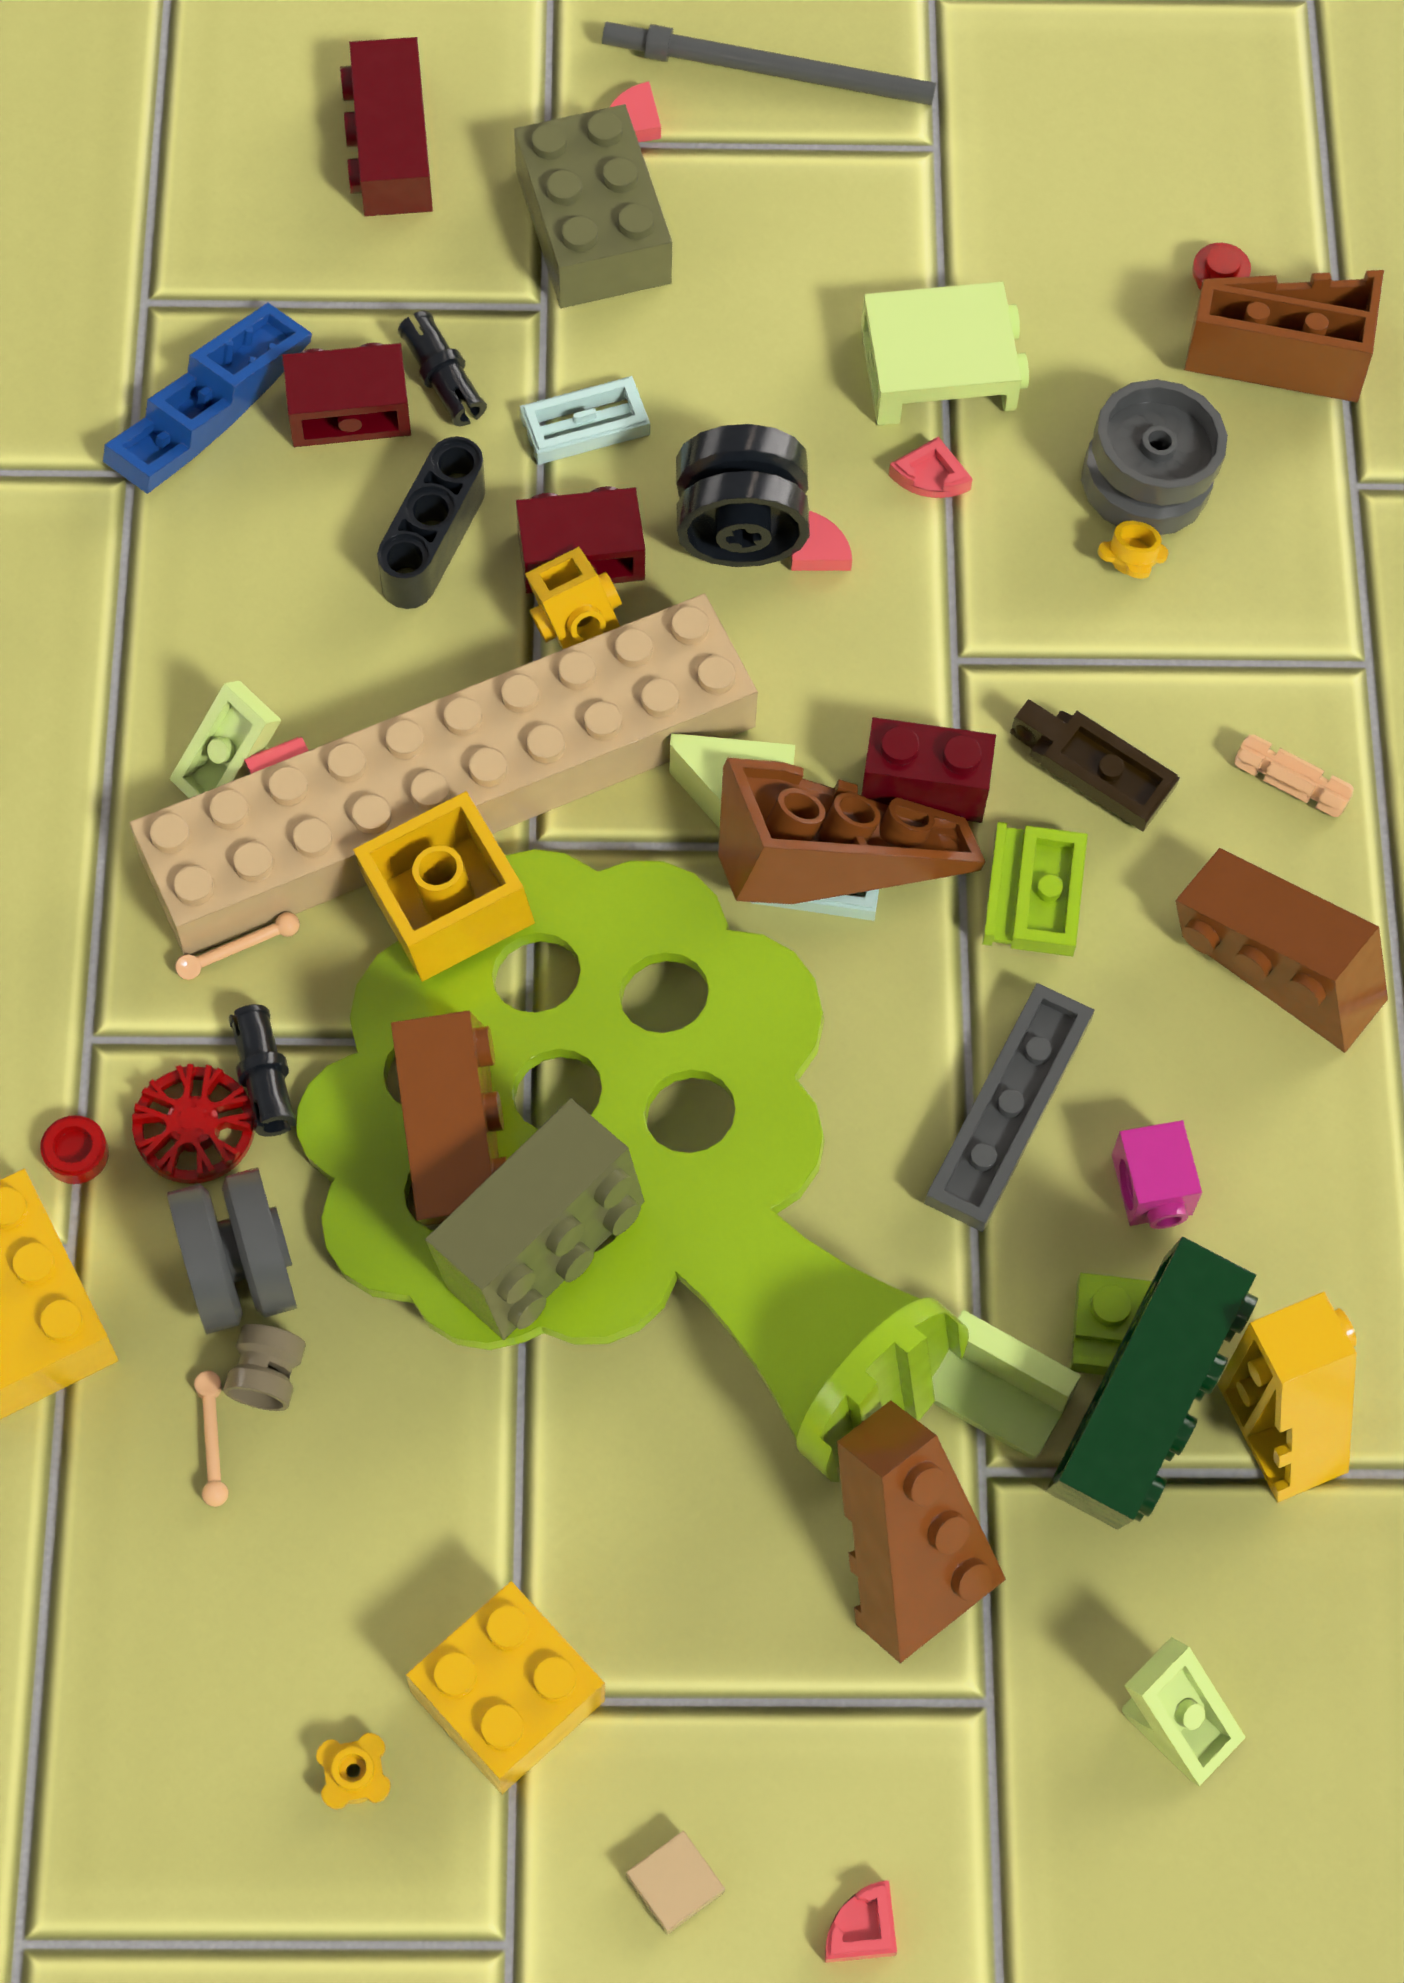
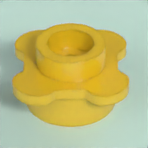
M1138 521L1120 523L1115 528L1112 540L1100 543L1098 548V555L1102 560L1112 562L1113 566L1121 573L1138 579L1149 577L1151 567L1156 563L1166 562L1169 553L1167 548L1161 544L1162 539L1159 532L1149 524Z
M365 1733L358 1741L342 1744L334 1739H329L319 1746L316 1759L319 1765L324 1768L326 1785L321 1791V1797L328 1807L340 1810L348 1803L359 1804L368 1800L372 1803H379L388 1796L391 1783L383 1775L381 1757L384 1755L386 1747L384 1741L378 1735ZM357 1765L360 1768V1773L357 1777L352 1778L347 1775L349 1766Z

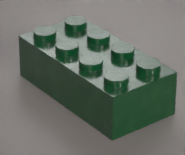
M1183 1236L1164 1256L1045 1492L1117 1530L1134 1521V1519L1140 1522L1144 1515L1150 1516L1167 1483L1166 1479L1157 1475L1164 1459L1170 1462L1175 1454L1178 1456L1181 1454L1198 1421L1197 1418L1188 1414L1194 1399L1200 1402L1205 1393L1210 1395L1227 1364L1228 1358L1218 1353L1223 1341L1230 1342L1235 1333L1240 1334L1256 1306L1258 1297L1248 1293L1256 1274Z

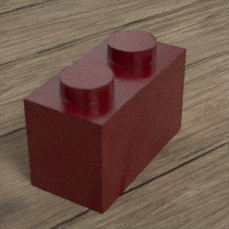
M366 343L360 347L334 350L312 348L300 353L282 355L293 447L411 436L401 343Z
M605 486L586 493L568 495L542 493L530 499L516 500L517 530L526 593H533L525 573L577 547L581 548L596 573L600 575L607 572L613 584L645 580V543L636 487L618 489Z
M872 717L861 796L887 805L890 804L891 800L898 797L966 818L967 821L982 823L990 788L996 734Z

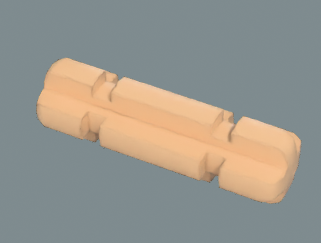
M1248 735L1243 741L1235 757V765L1238 768L1254 776L1257 775L1258 771L1265 774L1266 776L1263 781L1306 803L1309 802L1310 798L1317 801L1318 803L1315 808L1332 817H1339L1344 812L1353 795L1354 788L1351 784L1332 775L1330 780L1322 777L1324 770L1282 748L1277 753L1270 750L1272 743L1256 735Z

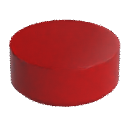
M79 1115L66 1116L52 1123L45 1131L40 1144L41 1156L50 1174L57 1180L68 1184H81L94 1179L104 1169L109 1157L108 1143L100 1126L93 1120Z

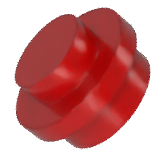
M1212 243L1203 247L1196 254L1192 273L1201 291L1203 279L1250 277L1251 264L1247 255L1238 247L1228 243Z

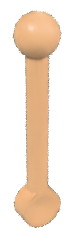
M284 912L277 917L274 924L199 956L182 955L176 961V973L183 979H194L199 975L201 968L275 936L290 937L295 935L300 928V921L295 914Z
M204 1371L197 1375L194 1381L196 1393L202 1398L208 1483L203 1487L202 1498L207 1505L218 1507L225 1503L229 1494L227 1486L221 1482L216 1397L222 1391L220 1377L215 1372Z

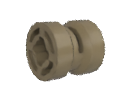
M246 1324L242 1326L236 1344L240 1358L238 1365L228 1372L223 1389L224 1394L239 1403L254 1408L270 1411H284L288 1409L293 1393V1386L289 1379L292 1369L301 1364L306 1347L305 1341L299 1336L277 1327L262 1324Z

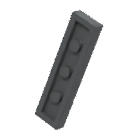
M1036 983L926 1194L925 1205L981 1232L984 1231L1092 1020L1094 1009Z

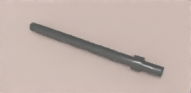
M606 21L602 36V44L645 52V58L668 62L669 57L926 105H932L936 88L935 82L673 34V28L650 24L649 29Z

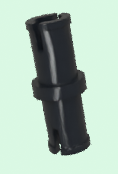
M423 310L414 313L423 335H419L409 317L404 319L399 325L398 333L405 340L421 367L419 370L421 380L428 388H434L450 414L454 425L465 426L471 424L461 402L464 401L476 420L485 413L487 404L479 396L465 373L464 358L457 349L449 347L429 311Z
M256 1004L243 1006L234 1011L235 1015L229 1016L230 1027L233 1029L240 1062L236 1066L238 1082L247 1088L255 1120V1132L264 1137L281 1135L290 1131V1126L296 1125V1117L292 1111L285 1078L289 1074L287 1060L283 1054L278 1053L270 1022L269 1009L266 1006Z

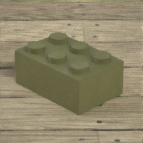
M626 104L514 128L516 173L560 309L672 283V240Z
M570 1098L425 1239L448 1290L502 1340H505L516 1328L524 1329L532 1324L545 1308L546 1298L564 1281L572 1282L582 1275L592 1262L594 1251L611 1234L614 1236L622 1234L637 1219L641 1205L645 1201L629 1148Z

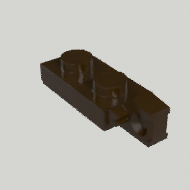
M1028 699L1015 716L1012 729L1010 730L1013 736L1031 748L1029 755L1035 761L1041 763V767L1142 832H1144L1175 790L1180 779L1178 774L1079 711H1076L1074 715L1060 711L1057 716H1054Z

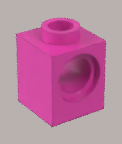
M1184 1121L1120 1131L1111 1155L1129 1226L1149 1223L1153 1229H1165L1185 1222L1188 1216L1193 1215L1202 1195V1189Z

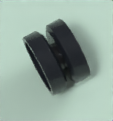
M754 424L723 425L700 432L683 444L676 456V484L680 497L677 502V533L679 544L692 556L711 564L731 567L770 564L784 560L802 549L810 537L808 496L806 495L808 490V462L806 449L794 436L773 427Z

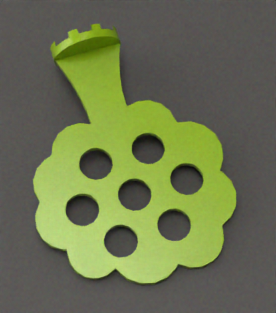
M532 849L505 855L524 887L535 923L423 982L420 980L399 941L379 953L357 983L351 1008L350 1022L358 1053L351 1054L327 1065L307 1085L297 1107V1136L310 1164L332 1182L321 1217L325 1245L329 1255L345 1279L364 1292L377 1298L413 1303L430 1329L456 1345L485 1350L521 1344L543 1333L574 1345L610 1344L639 1332L664 1309L677 1279H679L710 1309L759 1372L797 1442L798 1451L830 1481L840 1482L837 1467H839L837 1441L890 1400L919 1421L935 1402L932 1377L940 1367L949 1349L962 1360L968 1344L969 1331L966 1325L932 1297L918 1298L847 1265L806 1239L777 1214L799 1200L819 1172L825 1143L817 1104L798 1081L818 1053L824 1024L822 1005L814 976L794 951L767 936L729 930L717 895L695 873L665 861H627L596 871L568 854ZM536 942L558 944L574 955L579 962L581 970L577 986L568 999L553 1009L536 1013L520 1011L506 1004L496 991L495 981L498 969L507 956L527 944ZM669 961L684 963L698 971L706 981L709 989L706 1005L696 1020L682 1029L666 1033L646 1031L632 1023L623 1011L622 999L625 987L633 976L645 967ZM470 1010L484 1026L490 1027L495 1054V1065L490 1066L492 1092L498 1091L504 1120V1130L496 1131L499 1157L507 1156L509 1158L538 1130V1128L524 1121L516 1109L515 1097L519 1083L533 1067L543 1061L560 1057L577 1059L593 1068L601 1080L602 1091L599 1103L591 1113V1116L629 1148L645 1201L641 1205L637 1219L625 1232L617 1235L611 1243L594 1252L592 1262L582 1275L572 1282L564 1281L546 1298L545 1308L532 1324L524 1329L516 1328L505 1340H502L448 1290L425 1240L434 1230L417 1222L409 1211L408 1195L412 1180L402 1104L394 1100L388 1091L387 1085L389 1069L395 1059L391 1022ZM689 1078L710 1080L724 1088L735 1104L732 1126L723 1139L708 1149L692 1153L672 1151L658 1143L648 1130L647 1117L650 1105L659 1092L680 1080Z

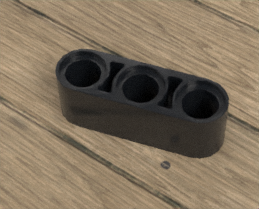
M459 436L448 437L433 447L380 543L377 558L382 594L395 607L403 609L417 608L431 598L483 502L485 478L482 451L475 442L468 438ZM456 473L466 474L459 478L448 477ZM428 520L442 521L437 525L422 524ZM405 567H412L417 569L411 573L405 574L396 572L397 570Z

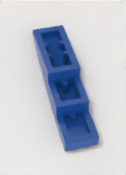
M266 303L190 354L188 372L147 399L146 416L104 445L103 462L148 494L194 459L247 411L284 372L282 355L302 352L311 342L312 333L270 303Z

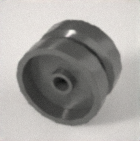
M1159 379L1132 382L1112 393L1100 410L1094 428L1093 439L1089 443L1084 458L1081 482L1088 502L1104 520L1115 526L1125 521H1138L1154 527L1160 535L1176 533L1195 522L1208 502L1213 489L1214 479L1219 474L1226 455L1228 434L1220 413L1203 395L1183 384Z
M258 1167L225 1176L222 1191L229 1219L222 1221L217 1220L210 1193L200 1183L167 1192L177 1238L206 1335L240 1324L243 1312L235 1284L239 1281L247 1279L255 1309L265 1318L297 1309L286 1267L292 1266L290 1254L276 1206L269 1208Z

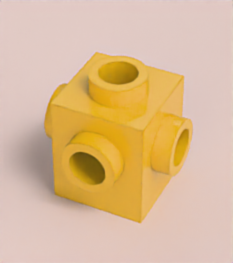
M580 547L525 573L539 604L529 611L545 643L556 639L563 650L620 627L613 611L614 608L622 605L617 590L607 572L600 575L596 573Z

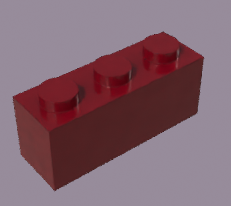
M408 37L349 42L351 65L340 66L343 101H354L355 108L354 112H344L347 147H358V158L347 159L350 193H362L364 217L433 212L418 38Z

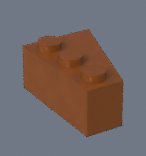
M1368 270L1365 273L1364 279L1332 281L1330 272L1312 273L1310 282L1278 283L1276 275L1203 279L1191 328L1184 370L1358 403L1373 355L1384 270Z
M1219 848L1175 900L1182 937L1190 946L1213 958L1344 1053L1347 1052L1388 1000L1379 926L1232 853Z
M470 1010L391 1022L417 1221L426 1226L442 1223L508 1159L507 1156L499 1157L496 1131L504 1130V1120L498 1091L492 1092L490 1066L495 1065V1054L490 1027L484 1026Z
M890 1400L838 1440L837 1448L844 1515L852 1522L855 1550L848 1554L850 1571L858 1577L860 1605L854 1607L856 1625L894 1659L902 1663L1005 1581L1006 1578L937 1435Z

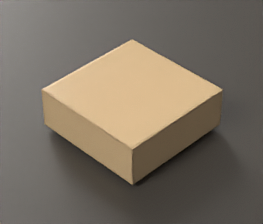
M684 1830L626 1872V1877L667 1935L725 1893L724 1886Z

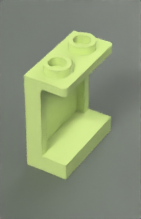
M1004 281L864 294L861 332L877 426L899 424L902 406L907 403L1001 395L1004 412L1016 411L1020 389H1027L1029 386V367L1026 354H1017L1015 340L1019 339L1020 335L1019 312L1016 304L1008 305Z

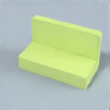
M962 1310L958 1319L968 1328V1344L962 1360L949 1349L940 1367L932 1377L935 1402L933 1404L1025 1456L1036 1459L1070 1402L1081 1375L971 1313Z

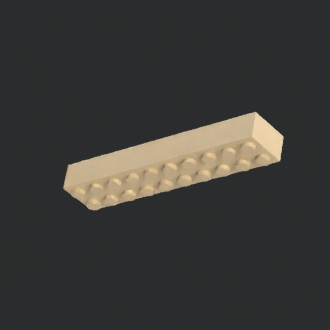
M704 593L129 823L141 861L183 955H196L275 923L277 917L284 912L297 914L366 886V881L353 851L354 848L465 791L468 792L489 830L494 834L670 762L671 733L729 738L754 728L756 725L758 691Z

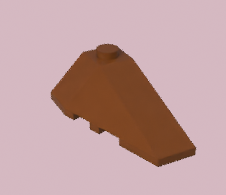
M727 758L723 766L718 857L736 901L797 904L981 871L986 863L966 818L898 797L891 800L889 805L874 801L857 794L858 785L838 779L834 788L803 779L804 768L785 762Z

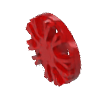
M187 1064L185 1067L181 1065L175 1066L176 1070L161 1076L156 1081L152 1079L149 1082V1086L147 1088L144 1087L142 1090V1096L138 1103H135L134 1114H132V1131L136 1147L144 1162L154 1172L166 1179L187 1184L215 1180L234 1169L245 1157L252 1144L255 1133V1120L249 1097L242 1085L225 1074L220 1068L214 1069L211 1065L194 1067V1064ZM194 1080L203 1081L201 1097L192 1096ZM182 1083L184 1092L180 1098L173 1099L164 1093L171 1086ZM217 1084L231 1093L222 1101L212 1102L209 1100V1096ZM153 1102L158 1103L169 1109L168 1114L166 1115L151 1109L150 1106ZM237 1108H242L243 1110L242 1114L225 1116L222 1118H219L218 1116L219 1113L228 1112ZM161 1123L166 1126V1129L161 1134L148 1139L144 1137V1124ZM228 1128L243 1131L235 1148L218 1139L221 1130ZM172 1140L174 1145L159 1160L155 1154ZM212 1145L222 1158V1161L215 1165L211 1164L204 1151ZM183 1151L197 1153V1170L176 1168L179 1156Z

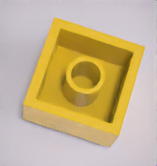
M467 791L353 849L370 892L422 982L535 923L522 883Z
M512 1581L406 1674L411 1694L502 1795L605 1702V1682Z

